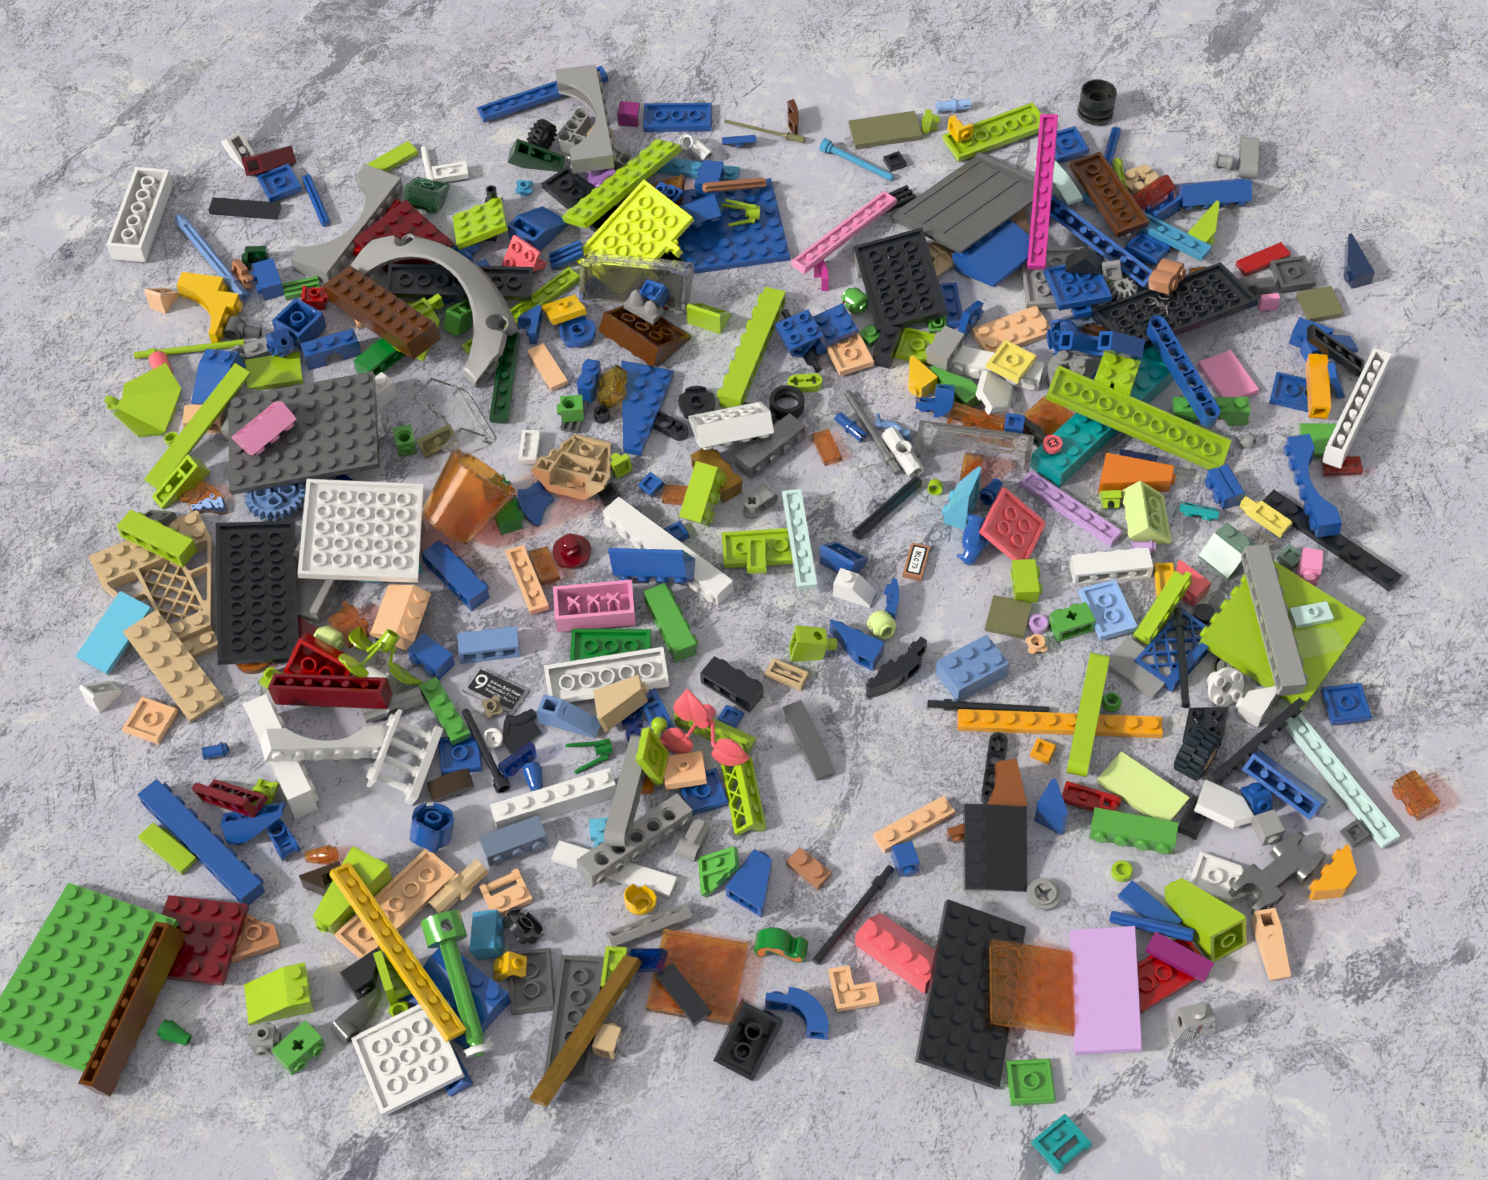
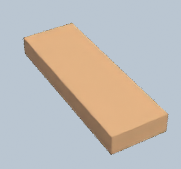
M544 343L527 350L528 356L551 391L568 385V380Z

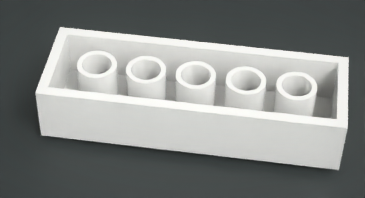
M135 167L107 242L111 259L146 262L173 187L169 170Z
M266 694L243 704L259 743L266 729L285 728L274 701H269ZM268 761L295 819L318 810L316 801L319 798L301 761Z

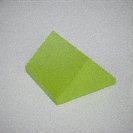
M701 302L687 303V324L717 334H721L731 317V312Z

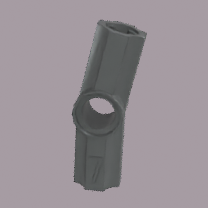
M1241 277L1238 279L1254 296L1275 292V283L1272 277L1258 279Z

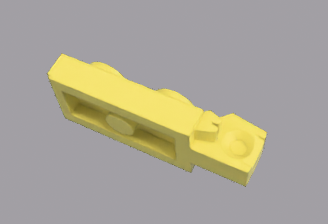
M1247 496L1241 501L1240 508L1246 512L1247 516L1279 538L1292 526L1293 522L1263 501L1254 502Z

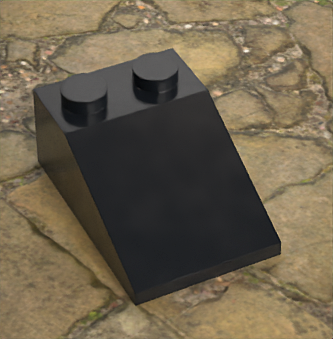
M742 998L731 1018L713 1061L753 1081L783 1024V1020L781 1017Z

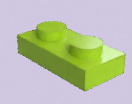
M605 947L601 989L623 956H627V947Z

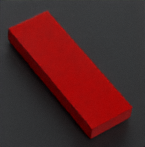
M1280 242L1237 260L1235 265L1246 277L1270 267L1269 265L1272 260L1290 258L1291 253Z

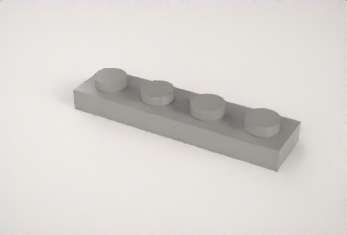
M684 903L606 932V937L612 947H620L627 944V941L642 939L651 932L663 931L667 929V926L685 923L687 919L692 917L689 907Z

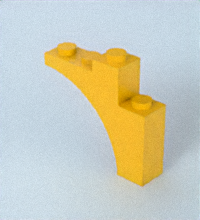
M182 272L176 285L180 297L193 300L205 308L211 316L208 332L211 343L220 342L224 338L223 333L231 316H238L239 312L242 311L243 303L240 301L239 294L227 292V285H225L223 277Z

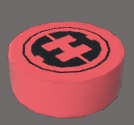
M1056 435L1045 437L1043 440L1044 451L1049 454L1060 452L1062 440Z

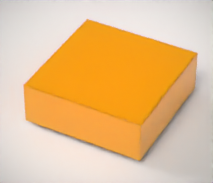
M1037 738L1030 757L1049 765L1057 745Z

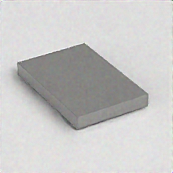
M1128 637L1110 655L1108 669L1144 695L1153 699L1163 689L1165 683L1134 662L1145 648ZM1153 655L1142 658V661L1146 664H1155ZM1157 657L1158 663H1166ZM1159 667V672L1167 677L1171 673L1170 667Z

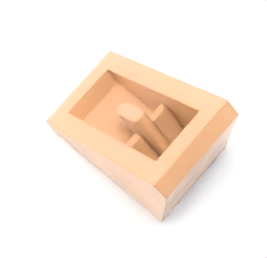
M165 287L145 289L150 309L164 314L168 312L179 297V292Z

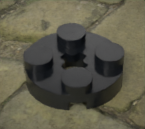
M688 387L682 395H679V410L685 419H689L688 416L714 411L715 396L712 391L711 393L707 391L706 387ZM698 400L700 404L696 405L693 403Z
M511 907L505 914L502 924L510 929L520 944L525 945L526 942L531 944L538 943L544 933L541 934L543 930L541 923L531 913L528 912L525 915L520 912L522 908Z

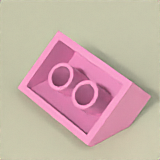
M282 401L272 403L231 438L249 455L255 454L257 456L265 450L264 446L268 442L273 443L280 437L278 435L283 430L286 432L291 429L296 418Z

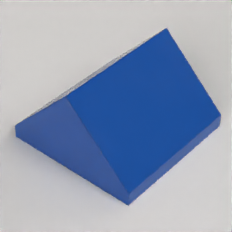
M836 541L820 546L819 564L836 573L842 568L858 574L868 561V558Z
M1054 778L1051 779L1038 800L1034 821L1062 835L1065 833L1068 812L1057 780Z

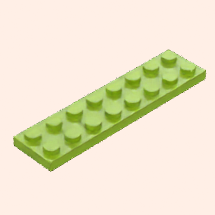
M660 139L654 140L646 149L641 150L640 154L629 160L625 166L618 169L610 178L605 179L604 183L593 189L585 198H582L578 204L568 209L561 216L563 221L585 229L588 228L631 193L643 180H647L682 151L681 145Z

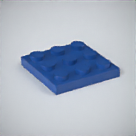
M1066 264L1046 267V270H1043L1059 311L1112 301V295L1103 274L1065 272Z

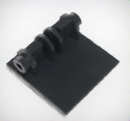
M1189 708L1182 742H1184L1189 732L1196 725L1200 724L1221 736V746L1229 708Z

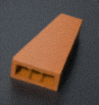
M1106 453L1098 494L1101 491L1121 490V494H1123L1122 490L1140 480L1158 492H1169L1170 484L1174 485L1176 474L1173 473L1174 465Z

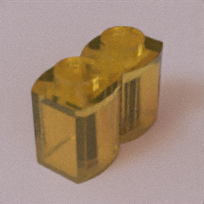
M615 365L601 374L599 378L600 390L598 391V401L600 404L610 409L625 399L626 370Z

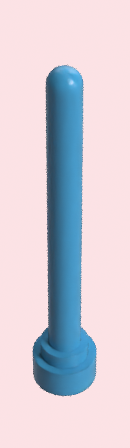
M827 138L822 140L819 147L820 151L824 153L832 152L889 181L894 179L893 174L835 147L831 140Z

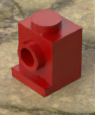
M302 285L301 301L316 310H326V303H329V299L324 288H307L306 285Z

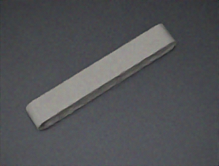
M631 735L604 831L605 846L627 847L646 777V773L636 762V754L641 737L639 735Z

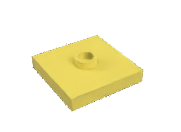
M1005 340L986 363V368L1018 384L1037 360V355Z

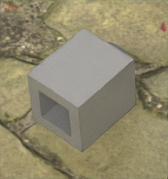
M1273 809L1254 816L1251 826L1261 845L1278 844L1282 840L1285 829L1275 810Z

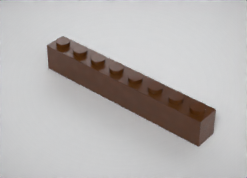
M155 921L78 1084L96 1094L111 1097L187 934L169 923Z

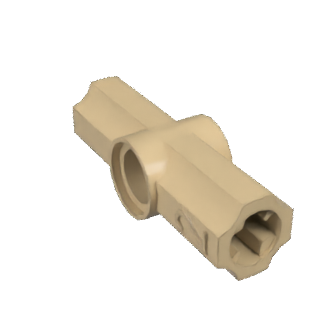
M475 859L461 873L453 875L445 883V887L429 901V904L438 914L448 911L456 902L464 900L472 892L473 887L489 872Z

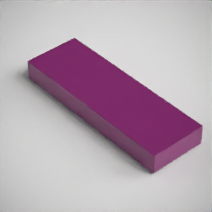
M1157 932L1154 933L1145 950L1146 953L1203 983L1214 966V962Z

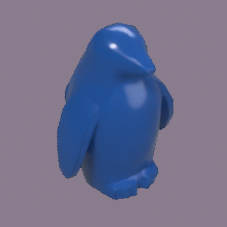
M967 515L968 523L962 536L964 553L956 555L966 565L974 564L984 547L989 546L990 541L979 533L986 519L984 517Z

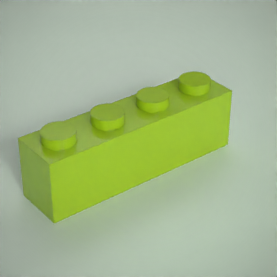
M130 509L116 526L122 538L181 567H184L197 551L194 540L189 535H182L174 528L162 525L156 519L151 520L142 512L137 513Z

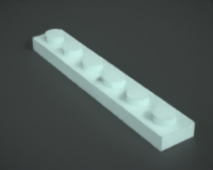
M801 489L782 491L797 590L817 589Z

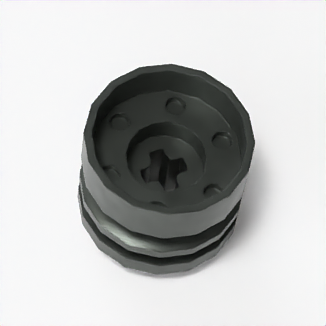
M1093 79L1084 83L1081 88L1078 107L1080 119L1091 125H1103L1111 121L1117 97L1115 86L1101 79Z

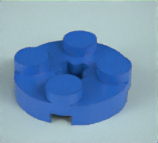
M584 315L565 321L559 327L560 338L568 348L583 347L594 342L596 336L595 323L591 319H586Z

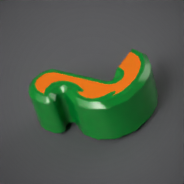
M769 927L757 932L754 953L761 957L770 951L794 963H800L806 960L809 943L802 936L793 937L784 929Z

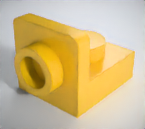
M955 115L949 117L947 130L957 143L972 138L974 128L972 123L963 126V123Z

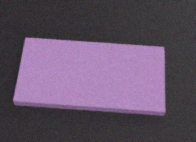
M1135 926L1070 930L1075 1055L1142 1052Z

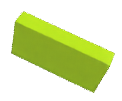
M766 537L747 538V574L767 573Z

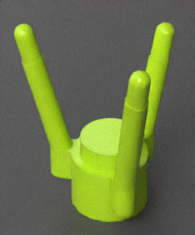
M725 199V202L731 204L722 203V207L745 210V217H749L746 220L728 223L729 227L755 223V220H759L760 206L756 204H747L730 199Z

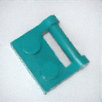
M1066 1114L1062 1115L1031 1142L1032 1146L1050 1164L1056 1174H1060L1064 1170V1166L1083 1150L1087 1151L1092 1147L1091 1141ZM1073 1138H1076L1079 1143L1061 1158L1057 1159L1054 1156Z

